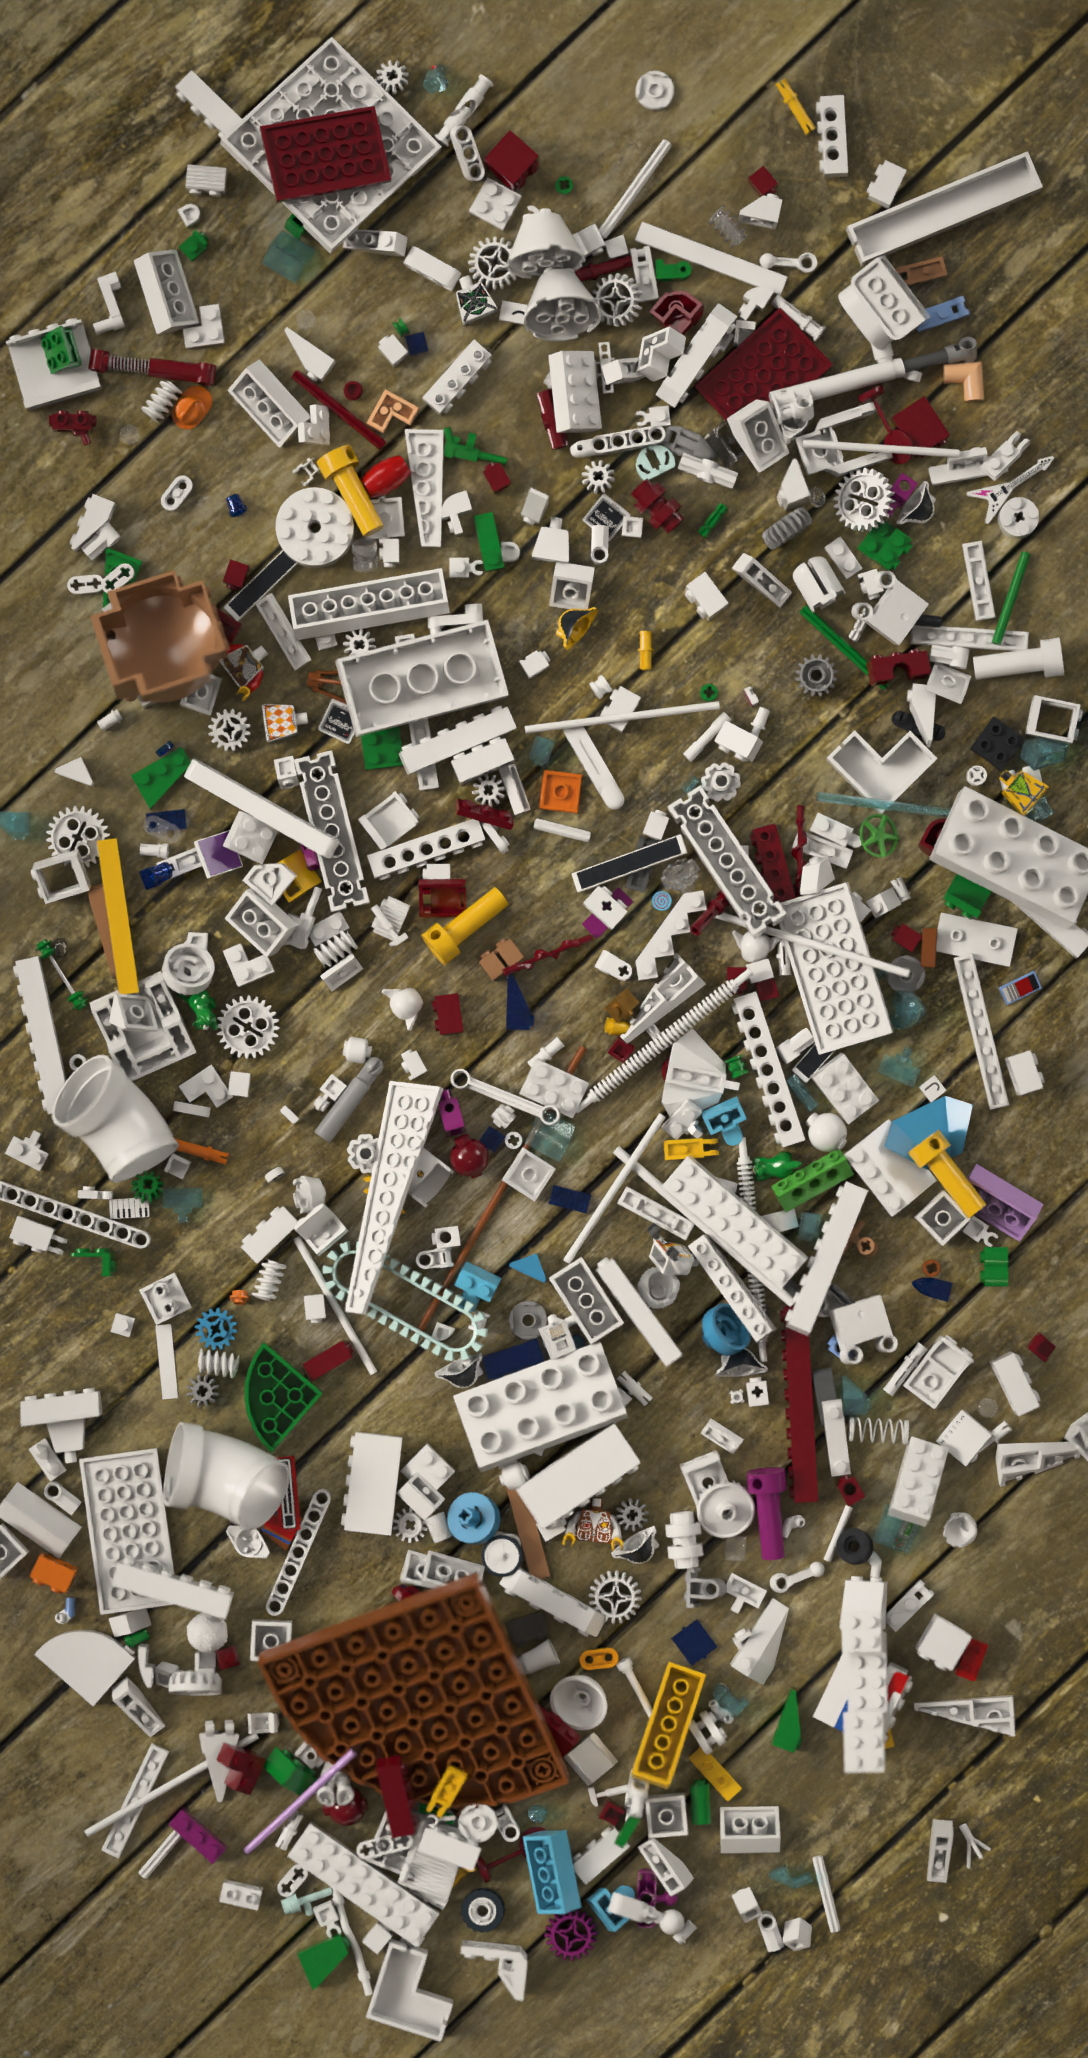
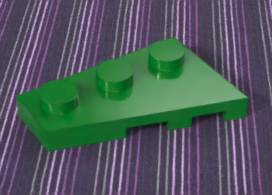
M106 547L105 577L119 565L126 563L133 567L135 573L133 579L126 585L135 583L143 562ZM123 568L121 570L122 574L118 578L120 579L123 576L129 577L130 574L128 572L130 569L126 570ZM115 579L113 582L108 580L106 582V589L110 588L113 590L115 588L114 583L118 580ZM106 592L103 593V608L110 603Z

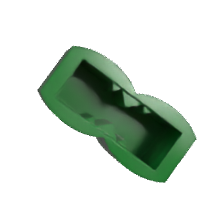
M983 1247V1251H980V1263H983V1271H980V1283H984V1286H1008V1247Z

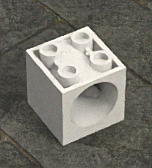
M934 1613L915 1647L918 1650L919 1656L929 1661L931 1658L935 1661L934 1664L944 1671L947 1668L952 1671L972 1636Z

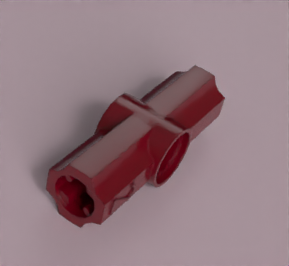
M552 389L536 393L542 412V422L545 431L547 430L552 450L568 446L566 433H557Z

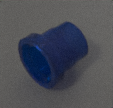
M233 494L225 499L230 517H238L247 512L248 508L243 504L239 494Z

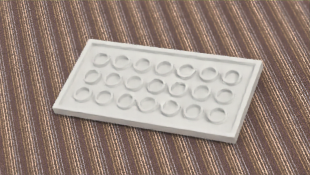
M848 882L820 890L818 893L807 894L780 903L787 915V918L779 923L782 931L871 958ZM784 939L819 1055L893 1033L874 967Z
M152 1448L79 1459L100 1615L173 1605L169 1602L112 1586L118 1562L126 1557L137 1560L136 1563L144 1565V1563L155 1565V1569L160 1571L163 1568L174 1571L158 1449Z

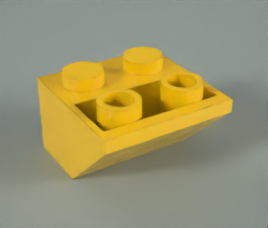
M301 850L278 862L284 863L297 875L283 893L289 903H292L322 882L315 870H308L304 854Z

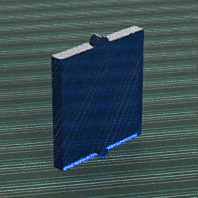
M697 1619L687 1627H682V1630L671 1638L691 1666L700 1659L706 1658L708 1653L717 1648V1645Z

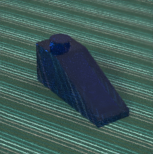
M512 973L508 975L506 1030L530 1031V1026H534V1015H530V1009Z

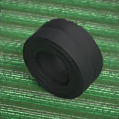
M850 1528L842 1532L838 1537L836 1543L837 1553L842 1560L849 1564H863L873 1553V1541L861 1529ZM854 1541H858L860 1544V1548L856 1552L850 1550V1545Z

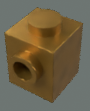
M626 988L604 1009L616 1022H619L622 1018L627 1020L634 1013L632 1009L639 1004V1001Z

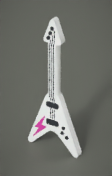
M1054 457L1039 459L1036 465L1009 483L969 491L966 495L985 499L989 502L985 523L989 524L1012 490L1039 471H1045Z

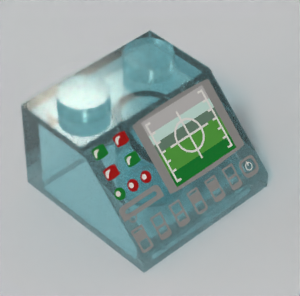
M885 1503L872 1541L909 1554L919 1525L889 1516L890 1504Z

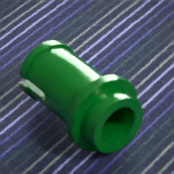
M146 1628L131 1635L127 1634L124 1637L126 1645L132 1648L150 1639Z

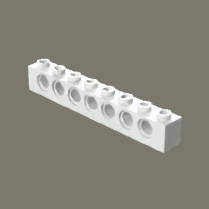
M755 991L734 998V1003L731 1006L734 1015L738 1014L740 1022H737L739 1031L744 1033L746 1040L743 1041L747 1052L750 1051L752 1059H749L752 1070H757L759 1076L756 1078L758 1088H763L765 1096H762L765 1108L769 1107L771 1114L768 1115L771 1126L775 1125L777 1133L774 1136L777 1145L781 1144L782 1147L804 1141L805 1138L757 993ZM746 1009L753 1010L754 1018L752 1020L744 1018L743 1013ZM753 1027L760 1030V1036L757 1039L752 1038L749 1034L750 1029ZM758 1046L766 1048L767 1053L764 1057L756 1055V1048ZM766 1064L770 1065L773 1069L772 1074L769 1076L762 1073V1067ZM776 1083L779 1091L776 1094L769 1093V1084ZM778 1101L783 1102L785 1105V1110L782 1113H778L774 1109V1105ZM783 1120H788L791 1123V1128L787 1132L780 1128Z

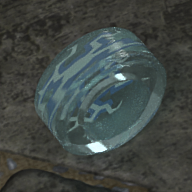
M696 776L692 777L681 790L687 794L700 780Z

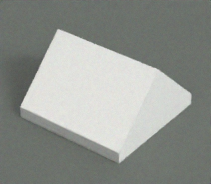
M210 674L211 682L205 683L196 692L182 698L180 702L181 707L211 715L222 678Z
M118 993L114 995L109 1019L110 1023L127 1030L158 1031L149 996Z

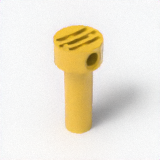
M351 445L336 448L318 459L316 463L326 481H335L363 537L370 536L381 530L384 525L355 471V468L360 463Z
M494 887L442 928L436 923L425 931L421 937L434 956L443 965H446L460 954V950L457 947L460 943L509 904L502 893Z
M937 1130L908 1154L919 1168L927 1164L965 1216L970 1218L987 1204L946 1152V1149L951 1144L942 1132Z

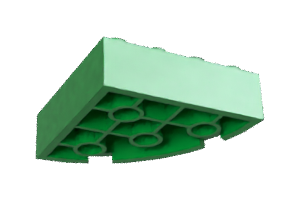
M265 1341L255 1353L248 1368L244 1400L247 1416L255 1434L261 1443L272 1453L324 1392Z

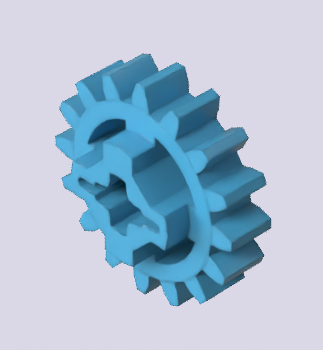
M210 1308L209 1314L203 1312L204 1318L197 1319L200 1325H195V1328L199 1329V1332L195 1335H201L202 1338L199 1342L205 1341V1348L212 1345V1350H215L216 1346H219L222 1350L224 1343L227 1346L230 1345L229 1339L235 1340L232 1333L238 1332V1330L233 1329L237 1322L231 1321L234 1316L230 1315L228 1317L227 1310L221 1313L220 1308H217L216 1312ZM211 1316H219L216 1321L211 1322L207 1320ZM225 1320L228 1322L229 1331L224 1327ZM220 1322L219 1329L221 1330V1332H217L212 1337L214 1330L213 1328H211L212 1325L215 1326ZM203 1326L208 1330V1337L204 1334ZM222 1336L225 1338L223 1341L213 1342L216 1337Z

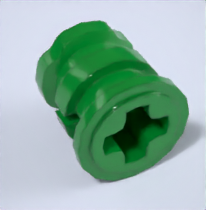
M743 1054L724 1061L730 1066L728 1069L729 1072L732 1071V1079L748 1073V1070L744 1067L746 1065L745 1062L741 1060Z

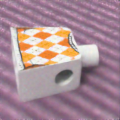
M262 705L268 743L298 734L297 725L308 724L307 712L295 714L294 705Z

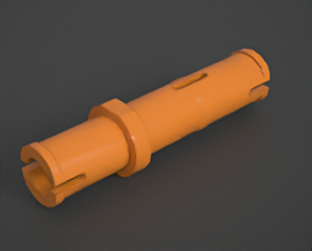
M174 1138L179 1144L176 1151L204 1158L208 1162L211 1160L223 1165L227 1163L229 1153L215 1150L210 1146L204 1147Z

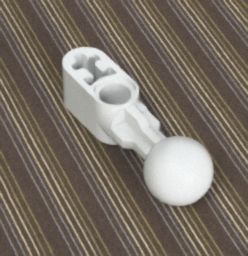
M613 1892L608 1912L638 1922L657 1923L660 1925L661 1930L669 1935L677 1934L682 1930L684 1918L679 1911L669 1909L662 1913L656 1911L655 1907L648 1905V1903Z

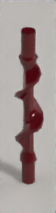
M797 805L798 844L792 849V856L797 860V875L794 884L796 898L803 896L800 893L803 866L807 864L803 859V846L807 844V834L804 831L806 821L804 819L805 805Z
M589 934L579 939H566L559 948L550 952L538 949L534 953V958L502 969L503 975L507 976L523 969L531 970L536 962L548 957L557 960L561 952L570 948H579L584 944L592 942L593 937Z

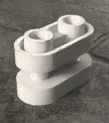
M705 1710L699 1714L702 1718L699 1722L696 1723L693 1718L691 1719L689 1729L705 1754L708 1755L713 1752L712 1744L717 1742L719 1746H722L726 1743L725 1738H727V1735L722 1727L717 1728L715 1724L717 1719L712 1711L708 1713ZM706 1726L712 1734L707 1739L701 1731Z

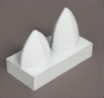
M46 1438L29 1448V1451L49 1481L67 1471Z

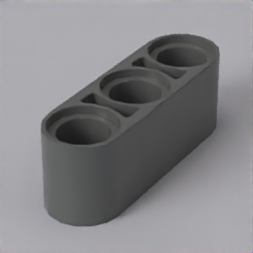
M831 1367L811 1371L821 1427L825 1426L822 1401L837 1399Z

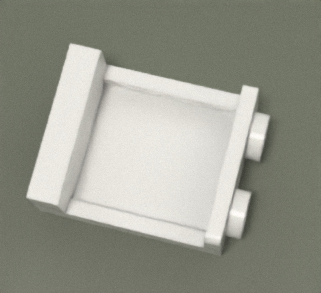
M396 791L366 815L358 819L381 850L388 848L419 824L417 820L419 815L413 808L409 810L406 806L407 799L402 793L397 794Z

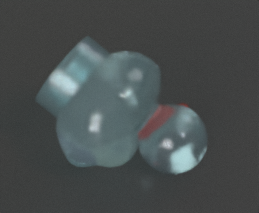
M443 64L432 65L431 70L426 73L423 85L429 93L442 92L448 87L449 80L445 77L447 69Z

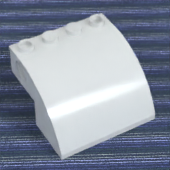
M161 971L137 981L139 993L129 994L150 997L158 1028L157 1032L122 1029L109 1022L114 995L116 993L119 994L118 990L90 1002L91 1011L107 1042L113 1061L124 1069L125 1076L131 1081L196 1053L190 1034Z

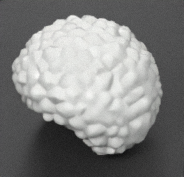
M652 1267L642 1274L637 1288L641 1298L650 1308L663 1309L672 1304L676 1299L680 1289V1282L676 1275H665L658 1267Z
M202 1612L197 1614L187 1626L189 1643L200 1652L212 1653L218 1651L227 1642L228 1630L226 1622L222 1618Z

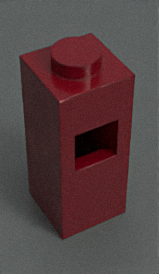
M342 1340L302 1365L313 1381L352 1358L354 1349L349 1341L345 1343Z

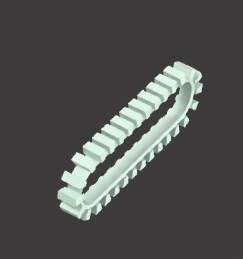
M350 1241L339 1244L344 1253L339 1255L335 1250H331L327 1257L335 1261L333 1267L323 1265V1274L332 1273L334 1279L326 1282L325 1285L328 1290L337 1285L341 1290L335 1298L341 1301H345L349 1289L340 1283L337 1276V1268L339 1262L346 1255L356 1254L359 1241H356V1250L352 1251ZM386 1254L383 1268L466 1314L473 1323L474 1335L465 1347L452 1348L372 1302L369 1303V1306L373 1309L367 1316L377 1319L378 1313H383L382 1317L378 1320L383 1325H387L389 1318H392L394 1321L388 1328L396 1332L400 1324L404 1325L405 1327L399 1334L406 1338L409 1337L410 1331L413 1330L416 1333L411 1337V1341L418 1344L421 1336L425 1337V1341L420 1346L427 1350L430 1349L432 1342L437 1345L431 1352L439 1356L443 1348L448 1350L445 1360L454 1361L455 1352L459 1351L461 1360L471 1358L467 1350L470 1346L476 1352H479L484 1345L476 1341L477 1336H488V1328H478L477 1321L486 1319L483 1311L474 1317L470 1311L476 1304L466 1301L465 1307H460L459 1305L464 1301V1297L456 1295L454 1302H451L449 1298L454 1294L453 1291L447 1288L443 1296L439 1295L438 1293L444 1286L436 1282L433 1285V1289L430 1290L427 1287L433 1281L432 1279L425 1276L421 1284L416 1282L422 1275L420 1272L414 1270L411 1278L407 1277V1273L412 1268L403 1264L400 1272L395 1270L401 1262L392 1258L390 1265H386L385 1262L390 1257V1255Z

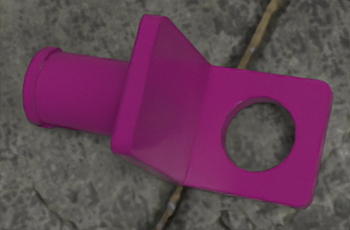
M901 473L890 491L895 493L893 496H890V499L895 502L889 504L893 510H887L890 517L897 507L899 509L902 508L917 486V482ZM900 482H908L910 489L907 491L901 490L899 487Z

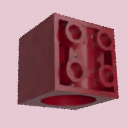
M511 130L484 158V167L512 191L520 190L526 184L525 180L529 174L533 176L539 169V155Z

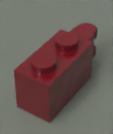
M539 1706L562 1757H564L576 1745L581 1736L568 1726L560 1716L556 1715L553 1711L549 1713Z

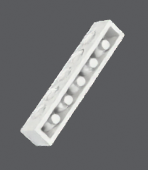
M471 819L367 855L374 878H379L381 881L390 878V873L397 871L398 874L409 871L408 867L416 865L419 868L427 865L428 860L434 859L436 862L445 859V854L453 852V855L464 852L466 847L471 846L472 849L483 845L482 842L486 840L480 822ZM461 832L469 834L470 838L467 842L459 841L458 836ZM444 838H448L451 841V846L447 849H443L440 846V841ZM424 845L432 846L433 851L430 855H424L421 852ZM406 851L414 853V859L410 862L403 859V854ZM389 857L394 858L396 861L395 866L392 868L385 866V860Z
M707 1234L702 1235L688 1246L756 1342L763 1340L776 1330L774 1324L719 1247Z

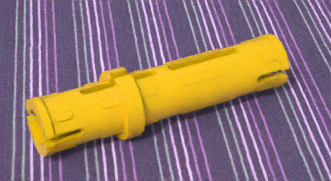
M786 78L781 80L785 88L782 87L780 82L775 84V86L782 94L784 103L790 107L805 135L811 133L807 125L811 131H814L816 127L797 99V93L793 92Z

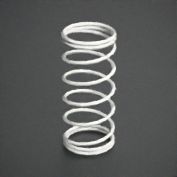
M850 1417L849 1419L848 1440L851 1442L853 1441L855 1425L858 1419L861 1442H863L865 1428L868 1420L870 1425L871 1442H874L876 1427L879 1420L882 1443H884L886 1430L888 1422L890 1421L892 1443H895L897 1428L900 1422L902 1428L903 1444H908V1420L904 1421L903 1427L902 1420L899 1419L896 1424L895 1433L893 1434L892 1421L891 1419H888L886 1422L883 1435L882 1423L880 1418H878L876 1420L874 1432L872 1435V1425L870 1418H867L865 1421L863 1434L861 1430V1422L859 1417L855 1419V1422L854 1417Z

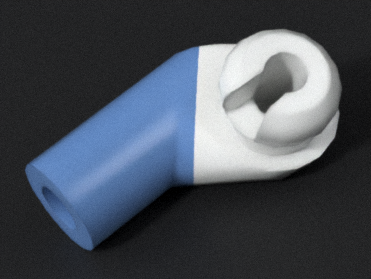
M66 1597V1608L56 1614L55 1620L60 1624L67 1623L75 1616V1597Z

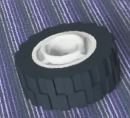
M481 1887L472 1890L465 1897L461 1906V1916H463L464 1923L467 1924L468 1928L480 1933L496 1929L505 1913L504 1901H502L501 1896L496 1891L490 1890V1888ZM479 1906H486L488 1913L486 1915L480 1914L478 1912Z

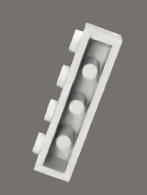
M473 340L422 397L423 401L440 416L443 412L447 414L453 407L451 403L456 398L459 400L465 394L466 386L469 383L471 385L474 384L479 378L477 374L481 369L485 371L490 366L492 355L476 340Z

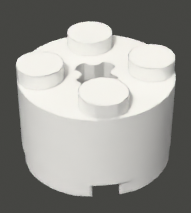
M1015 497L1007 501L998 514V523L1002 533L1012 539H1020L1030 535L1039 521V511L1035 504L1022 497ZM1018 514H1020L1022 520H1020L1019 522H1016V521H1015V520H1016V517H1015V516H1017Z

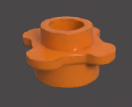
M234 1290L230 1296V1301L236 1305H244L245 1302L250 1301L248 1292Z

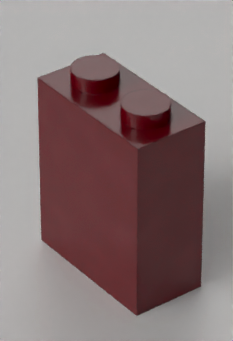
M925 396L891 417L895 428L906 432L912 439L914 447L933 448L937 446L940 448L948 442L947 438H949L950 434ZM914 455V457L918 458L920 456L923 459L928 455Z

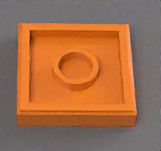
M544 770L539 809L578 814L582 775Z

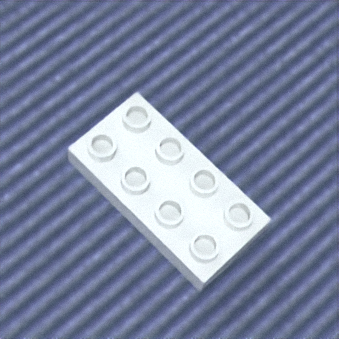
M488 620L339 658L335 662L356 737L496 701L509 695Z
M966 786L957 794L929 860L1066 929L1075 924L1088 894V848Z
M600 1341L453 1396L481 1473L628 1418Z

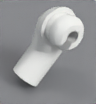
M551 1314L547 1318L548 1324L553 1323V1325L566 1321L568 1328L577 1323L572 1315L564 1320L558 1318L555 1314Z
M717 1700L709 1702V1707L716 1719L723 1721L725 1724H731L734 1721L733 1713L722 1708Z

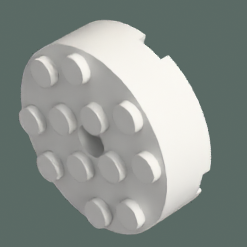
M315 487L299 490L288 497L278 511L275 527L277 539L285 554L299 565L309 568L327 567L341 559L348 552L353 542L355 529L352 514L345 501L330 490ZM317 523L321 526L318 533L310 531L312 524Z

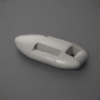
M680 426L666 428L665 439L662 445L670 452L681 457L683 453L702 460L715 458L716 453L713 446L702 435ZM676 433L674 442L670 443L672 434Z

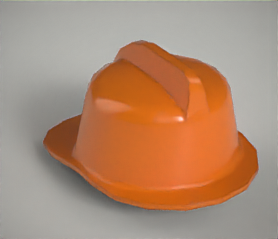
M193 386L181 395L172 409V419L178 427L192 429L201 422L212 406V397L209 391L201 386Z

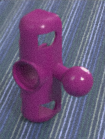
M642 1868L639 1870L637 1900L648 1903V1905L654 1906L655 1909L656 1903L664 1902L667 1906H673L677 1903V1894L670 1896L666 1891L663 1895H656V1874L653 1869ZM642 1873V1880H639V1875ZM652 1874L655 1875V1881L652 1880ZM645 1894H648L652 1898L648 1901H645L641 1897ZM637 1921V1925L640 1928H653L655 1926L654 1922L648 1924Z

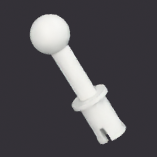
M759 707L754 721L751 722V725L754 726L751 734L758 737L760 730H765L764 726L770 710Z
M1005 1420L992 1431L989 1430L993 1435L970 1463L975 1462L978 1454L994 1441L999 1443L1002 1437L1012 1431V1428L1008 1426L1009 1424Z

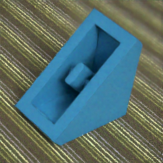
M537 1253L513 1261L509 1265V1267L545 1283L546 1281Z

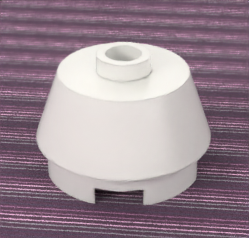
M301 1176L293 1180V1185H296V1193H293L296 1208H301L300 1214H310L315 1206L322 1203L325 1204L326 1191L319 1178Z

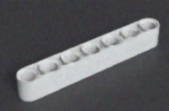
M319 1489L313 1495L300 1525L301 1530L297 1532L266 1604V1610L270 1615L276 1616L281 1614L331 1501V1493L327 1489ZM325 1493L328 1497L327 1502H318L317 1495ZM317 1511L320 1515L319 1520L312 1521L309 1518V1513ZM309 1529L312 1532V1537L304 1539L301 1531ZM294 1548H303L304 1555L302 1557L295 1556ZM286 1566H295L296 1573L294 1575L287 1574ZM280 1583L287 1584L288 1592L281 1593L278 1590V1585ZM272 1601L279 1602L281 1605L280 1610L273 1611L270 1608V1603Z

